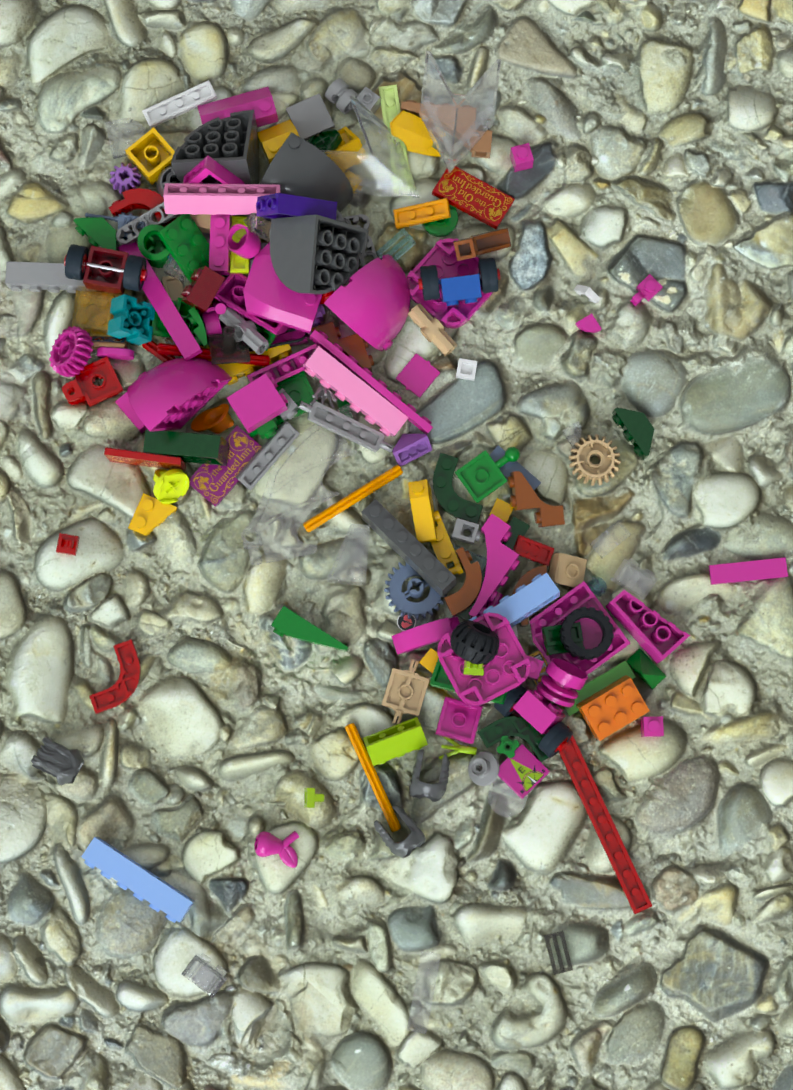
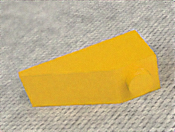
M428 480L408 482L416 538L420 543L436 541L432 489Z

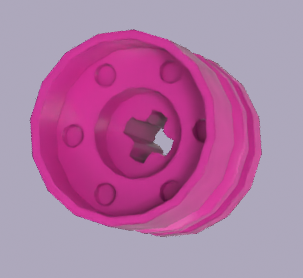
M553 657L546 668L548 675L541 677L537 690L545 698L558 705L572 707L575 699L579 696L575 689L581 690L588 675L576 665Z

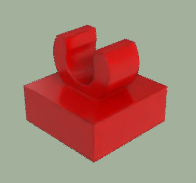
M60 533L56 552L76 556L80 537Z

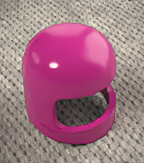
M235 224L229 230L226 242L230 251L245 259L253 258L259 253L261 240L257 234L250 232L248 227L242 224ZM244 228L247 234L238 243L233 241V234L237 230Z

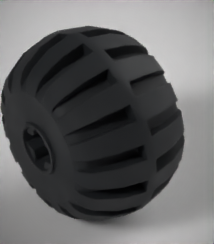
M470 620L458 624L453 630L450 639L451 648L455 654L477 665L482 663L484 665L488 664L497 655L499 649L497 634L485 625Z

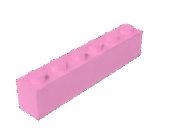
M165 183L163 194L165 214L257 215V197L281 193L280 185Z
M320 346L313 351L303 364V367L306 368L304 371L311 377L316 376L321 380L319 383L323 387L334 390L336 392L334 395L338 399L349 402V407L352 410L364 414V419L370 424L374 425L375 423L380 427L379 431L385 436H395L409 418Z

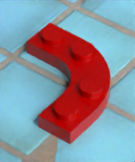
M132 639L113 646L120 664L119 679L110 688L89 695L95 714L110 710L126 702L133 695L139 684L141 665Z

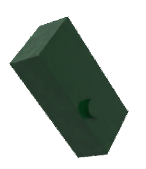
M146 429L143 452L181 457L186 463L227 466L229 443L220 435L172 431L150 432Z

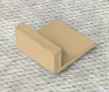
M553 553L548 575L554 584L575 588L584 581L587 559L564 553Z

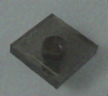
M224 327L223 334L208 335V346L212 364L250 362L248 345L244 341H236L234 339L235 329L233 327Z

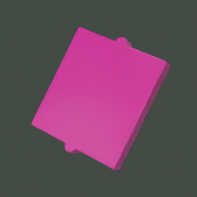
M416 353L395 379L404 385L406 390H410L420 398L440 372L430 364V361L424 360Z

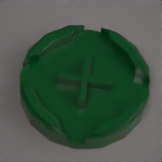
M328 129L322 131L318 137H311L308 142L324 154H328L341 144L342 138L337 130Z

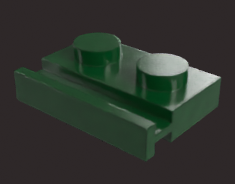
M580 622L574 623L571 628V637L576 645L585 649ZM562 625L541 628L547 651L546 656L570 653L564 649V645L561 643L560 629Z

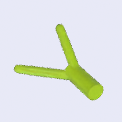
M443 737L454 745H441L443 749L454 750L446 753L448 757L457 753L476 755L477 747L460 745L453 739ZM444 755L439 756V760H442Z

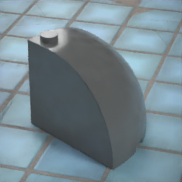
M254 110L234 112L230 114V117L221 120L218 117L199 126L184 139L185 142L181 147H177L171 161L173 171L180 183H183L184 176L205 157L209 156L240 178L245 184H259V142ZM209 174L199 184L222 183Z
M292 132L273 158L260 184L280 185L281 193L337 202V210L339 212L353 199L351 184L342 170L321 150ZM250 215L251 218L271 222L270 218L257 217V215Z
M320 215L271 219L270 256L275 273L286 287L298 293L326 294L332 290H337L341 285L346 284L360 265L358 261L366 249L369 230Z

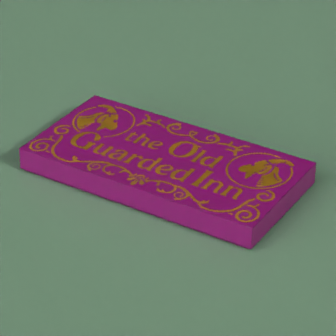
M236 426L225 438L229 443L227 466L202 464L189 479V485L215 507L220 504L239 482L235 477L262 447L239 426Z

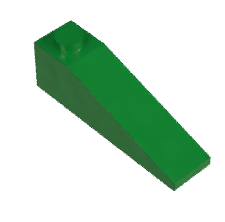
M285 606L282 607L271 624L274 628L273 632L280 637L286 635L289 638L344 652L349 650V647Z

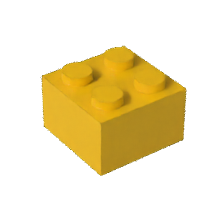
M154 127L125 150L128 159L138 168L151 185L157 182L158 176L163 169L172 165L171 161L175 153Z

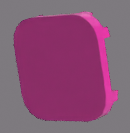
M457 238L440 239L437 241L431 251L407 275L410 298L417 305L421 304L444 327L452 329L466 324L493 294V292L482 293L481 290L482 297L477 299L478 302L465 304V300L459 301L458 305L447 306L446 303H442L441 291L439 299L428 301L423 299L422 290H419L418 279L421 278L420 267L436 265L438 278L440 279L479 273L478 261L480 259L477 256L457 261L453 241L459 240Z
M488 612L472 620L490 628L499 638L498 653L492 661L484 665L483 676L463 675L464 659L455 654L451 648L450 639L453 631L446 633L438 644L437 655L458 697L462 702L470 706L483 705L520 686L526 681L530 673L531 664L529 658H527L511 628L510 622L506 617L498 613Z

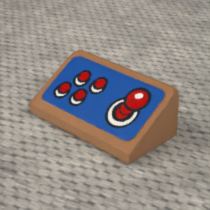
M91 336L94 343L91 347L93 350H97L99 347L128 349L129 342H126L125 337L118 339L107 336Z

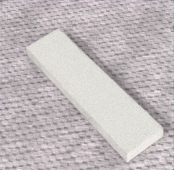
M208 80L142 110L150 129L197 108V106L217 99V95Z

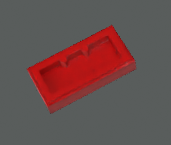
M518 535L513 551L523 558L549 566L555 548Z

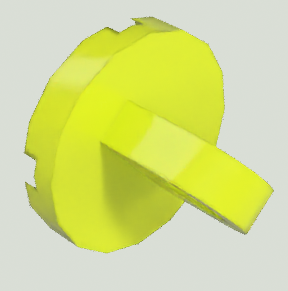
M158 469L153 476L155 482L153 493L162 504L175 503L178 501L177 498L183 497L186 494L190 480L181 469H171L168 471Z

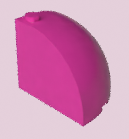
M387 254L382 256V260L378 257L350 277L349 284L341 285L324 304L371 346L379 351H386L393 345L392 340L401 331L407 319L410 308V288L406 275L399 263L391 255Z
M182 357L163 362L149 371L143 372L128 387L127 394L135 413L150 432L179 430L232 378L225 370L211 361L196 357L186 361Z

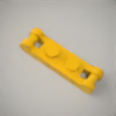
M437 510L434 512V518L438 524L436 527L437 540L430 541L437 559L446 568L447 564L453 562L455 566L448 570L453 575L457 573L460 575L464 573Z

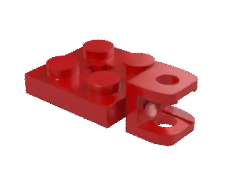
M107 356L85 366L84 370H80L79 375H75V380L66 383L62 387L69 405H77L87 401L89 407L124 391ZM98 377L104 380L101 386L93 384L96 382L95 378Z

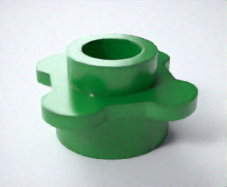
M506 735L502 736L497 752L507 755L508 758H513L515 756V749L519 747V742L509 739Z

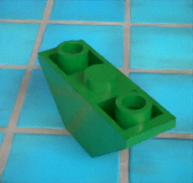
M103 217L75 218L73 220L77 226L75 228L81 236L86 235L89 238L88 242L92 246L119 251V241L116 237L117 231Z

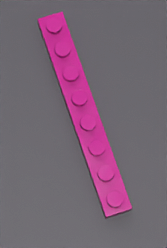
M316 330L312 332L309 337L310 340L409 417L407 420L426 435L431 431L433 427L430 425L431 421L425 416L420 417L412 405H406L401 401L402 397L394 391L391 393L386 389L388 386L380 379L378 381L374 379L370 370L365 367L362 369L357 365L358 361L353 356L345 355L342 352V347L337 343L332 344L328 341L329 337L324 332H317Z

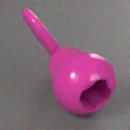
M263 831L256 836L254 850L259 857L279 854L284 864L296 868L298 856L290 844L299 838V835L294 831L281 840L270 832Z

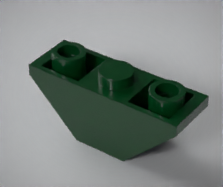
M615 408L612 413L614 415L612 416L613 421L617 426L620 425L622 427L625 439L628 442L631 441L634 445L633 450L635 454L645 460L650 453L654 427L642 412Z

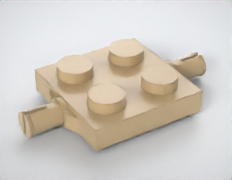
M411 659L408 670L392 668L381 704L395 711L392 723H396L397 717H399L397 724H400L403 714H412L419 717L430 680L416 673L419 661L415 662L413 668L415 660Z

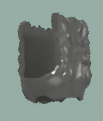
M44 737L42 739L44 746L41 745V748H38L37 756L34 755L31 759L32 766L56 777L58 785L62 786L73 783L84 764L81 751L78 749L70 750L54 742L52 738Z
M421 749L417 753V760L413 766L409 793L411 797L419 799L424 797L429 798L432 802H437L446 792L450 761L447 754H444L438 783L429 784L421 782L419 777L424 750Z
M395 805L393 806L394 810L411 830L409 836L404 841L395 842L381 822L376 820L374 826L391 852L398 857L405 858L410 856L415 847H420L425 843L426 838L421 829L416 825V822L405 813V810Z

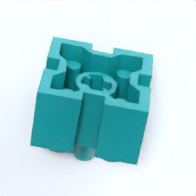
M126 294L113 298L111 300L110 313L114 317L109 320L107 335L118 339L126 337V342L137 346L151 342L153 327L149 326V324L155 317V309L152 304L145 301L137 303V298Z

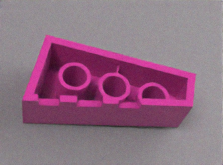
M625 590L605 606L656 664L663 661L690 636L685 631L683 632L678 629L672 622L662 618L656 611L649 609L643 602Z

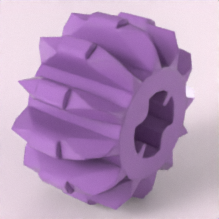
M121 162L120 168L114 166L115 171H110L112 178L109 181L113 184L112 187L115 191L119 189L120 194L126 190L135 189L136 186H141L139 181L142 178L141 174L138 173L137 167L132 168L130 162L127 166Z

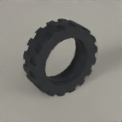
M581 607L580 609L573 610L565 618L560 629V639L564 649L569 651L571 656H576L580 660H593L607 651L612 643L614 633L612 631L613 625L610 624L608 616L603 614L604 612L595 610L594 607ZM581 618H589L600 625L603 637L597 647L583 649L574 643L571 637V628L575 621Z

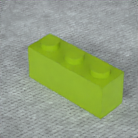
M418 717L363 737L373 766L384 764L390 759L402 757L408 752L420 750L428 745Z

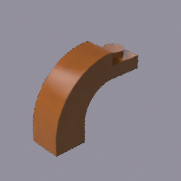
M463 547L457 549L456 554L466 574L465 583L459 591L444 598L452 617L465 612L472 606L480 593L482 583L479 562L476 561L471 564L470 561L473 559L469 551H464Z

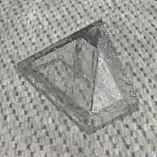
M251 213L243 220L251 232L270 242L269 229L271 228V223L263 217H257L256 213Z

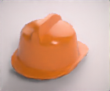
M221 404L201 412L192 421L191 429L196 432L208 429L215 434H220L232 427L234 421L228 412L229 405Z

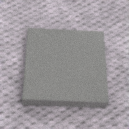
M320 94L286 108L288 116L297 129L300 138L305 141L313 136L320 135L324 130L335 128Z

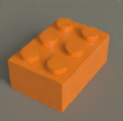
M626 675L576 704L594 737L599 741L650 711L633 680Z

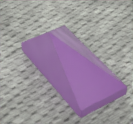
M402 434L392 450L400 467L433 451L426 434Z

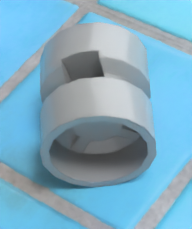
M339 78L329 86L325 97L331 103H336V107L343 114H346L355 107L354 100L358 97V94L353 89H348L349 85Z

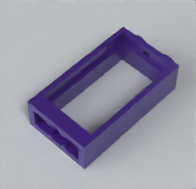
M275 193L257 197L256 210L257 217L270 219L320 215L336 220L337 202Z

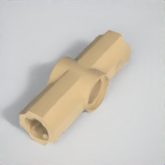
M421 304L411 309L408 316L420 328L422 335L429 342H432L444 356L454 351L457 344L445 332L444 326L438 319L433 318Z

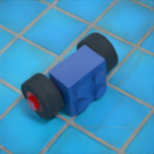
M480 259L478 261L479 273L475 275L443 279L438 278L436 265L420 267L421 278L418 279L419 290H422L423 299L425 301L439 299L441 291L442 303H446L447 306L458 305L459 301L465 300V304L478 302L477 299L482 297L481 290L482 293L497 292L500 270L496 267L495 259Z

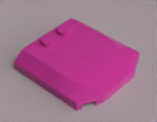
M270 242L255 256L243 290L246 313L309 334L311 333L323 294L298 293L286 287L280 281L273 268L270 256Z
M585 581L530 620L533 643L548 663L553 657L560 658L576 665L587 675L630 644ZM581 607H594L595 610L604 612L603 614L610 619L609 622L613 625L612 631L614 636L610 647L600 657L593 660H580L576 656H571L570 653L546 656L547 651L541 628L562 625L565 618L573 610L580 609ZM581 618L575 621V623L580 622L585 649L597 647L603 637L600 625L589 618Z

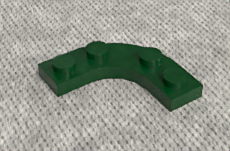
M440 453L433 475V491L437 501L451 516L478 524L483 505L459 497L452 486V478L459 458Z
M511 716L501 718L477 732L486 748L501 741V737L505 735L508 737H520L531 746L540 762L549 758L538 748L545 734H541L522 717Z

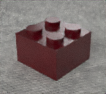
M207 266L194 270L190 277L193 281L188 286L186 285L181 293L183 296L181 301L191 307H195L199 312L207 311L225 277Z

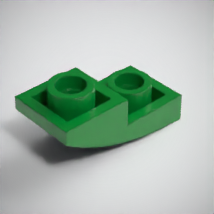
M193 307L188 310V320L193 327L197 326L193 330L194 338L199 346L202 345L203 348H208L203 321L196 308Z

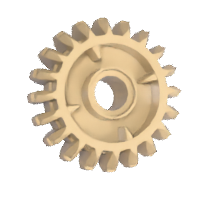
M596 434L594 440H592L591 435H588L587 441L582 437L580 439L581 444L578 442L574 444L577 449H571L570 452L574 455L569 456V460L575 462L570 463L569 467H576L572 474L579 473L577 480L584 477L583 483L586 484L588 480H591V486H594L597 480L600 486L602 485V479L608 483L609 477H615L612 471L618 472L619 468L615 465H620L621 461L615 459L620 457V453H614L617 450V446L610 447L613 442L612 440L605 443L606 437L603 436L599 440V435ZM590 457H598L600 463L592 464Z

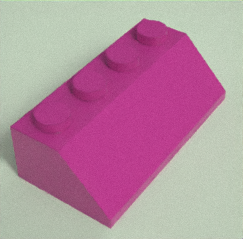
M269 87L197 106L202 125L219 117L221 120L230 117L231 113L254 110L257 127L278 122L276 108Z
M231 273L222 283L214 298L275 335L286 333L290 327L246 313L243 290L248 277L243 274Z

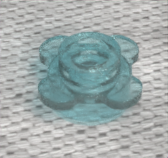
M593 577L592 581L588 582L589 588L598 597L602 596L605 590H607L605 581L600 577Z

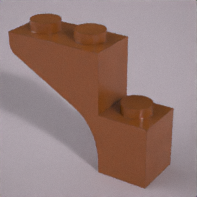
M508 228L453 241L457 261L511 247Z
M333 322L312 328V332L314 330L324 332L329 337L328 341L332 344L337 343L342 347V352L345 355H351L358 361L357 365L362 369L365 367L372 372L371 366H374L372 355H367L366 348H369L368 343L357 333L338 339L341 337L338 326L334 327Z
M514 471L510 473V476H508V486L512 488L510 505L514 507V511L537 509V512L534 513V518L538 527L565 524L563 505L553 506L542 502L521 472Z

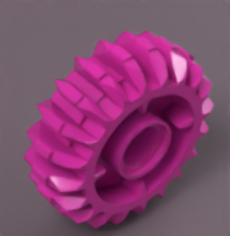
M69 326L63 330L62 334H58V338L55 339V343L52 346V351L49 353L51 355L49 361H51L50 366L53 367L56 373L64 377H74L76 374H80V370H84V366L88 364V360L91 358L90 354L93 352L91 347L94 343L90 334L86 330L75 326Z

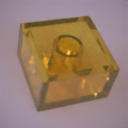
M76 290L72 327H80L89 334L110 336L107 335L109 320L114 317L110 313L111 300L115 298V295Z

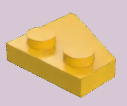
M143 493L128 529L147 536L155 527L162 524L173 512L175 513L178 508L171 504H162L158 499Z

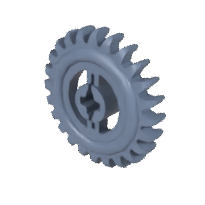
M399 562V570L393 567L394 575L388 573L391 581H385L389 588H385L384 591L390 593L385 598L392 600L389 606H396L394 612L401 610V617L407 613L408 619H411L412 615L415 616L416 620L419 619V615L426 619V613L433 616L432 609L439 611L437 604L443 605L444 601L440 598L447 597V594L441 597L425 580L422 581L419 578L411 579L407 584V591L402 593L404 581L413 576H421L406 562V566ZM413 585L419 587V591L416 589L412 590ZM430 587V593L424 601L411 602L407 600L410 597L414 599L420 598L424 594V588Z

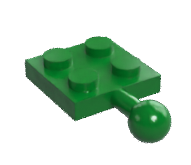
M509 447L505 451V455L494 462L487 450H485L458 469L455 474L475 502L478 503L508 482L499 468L509 461H517L520 457V451L516 447Z

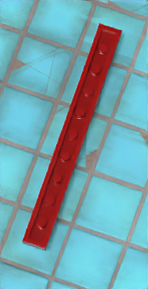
M572 735L567 742L566 748L561 752L559 751V754L633 913L637 914L652 907L651 901Z

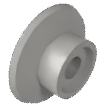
M481 751L474 755L468 766L470 779L479 786H487L493 783L499 774V762L496 756L488 751Z

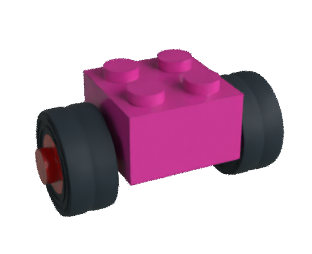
M520 685L508 691L504 705L494 703V707L503 716L508 717L514 711H517L537 731L545 734L538 748L549 758L555 756L559 751H563L573 735V731L561 722L566 717L562 713L564 710L558 704H552L538 690H527Z

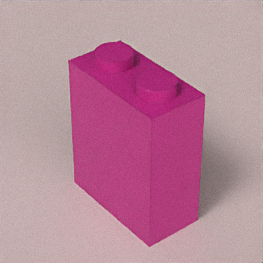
M267 374L262 375L227 397L229 404L248 434L288 410L286 397L283 393H278L276 387H278L273 377L269 378Z

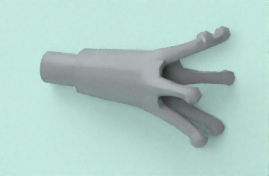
M319 383L318 390L312 395L314 399L310 402V405H313L318 397L321 398V404L324 405L325 399L328 398L331 408L334 409L335 406L332 399L336 402L337 398L334 397L332 389H326Z

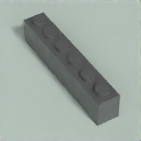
M376 499L362 511V520L441 597H444L456 585V577Z

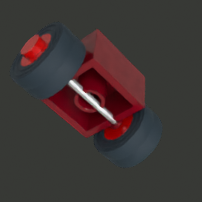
M71 244L64 260L66 278L83 280L87 289L123 295L125 289L141 291L147 278L146 258L129 255L128 252L91 246L89 252L86 246Z

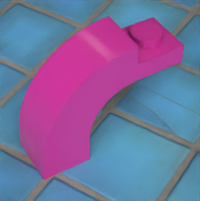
M458 616L429 622L393 635L392 639L397 655L439 642L446 633L453 631L460 624Z

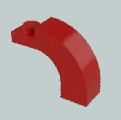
M135 188L122 192L125 199L113 202L112 206L108 208L113 217L119 216L121 212L127 214L137 209L149 211L163 203L164 198L155 191ZM156 212L154 216L159 222L162 215L160 212ZM176 218L172 219L171 221L167 222L166 224H164V225H162V226L165 227L166 225H168L169 223H171V222H172L173 220H175Z

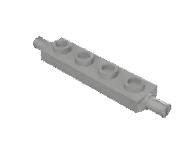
M301 401L298 408L308 412L307 420L373 452H377L380 448L391 452L394 445L384 441L383 433L317 401L312 406Z

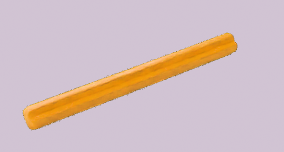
M399 465L394 466L304 522V528L307 532H311L403 474Z
M351 723L345 726V729L392 832L400 830L401 825L355 724Z

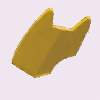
M404 110L390 122L391 135L402 140L407 147V151L433 157L442 156L439 151L432 147L435 136L447 137V134L438 127Z

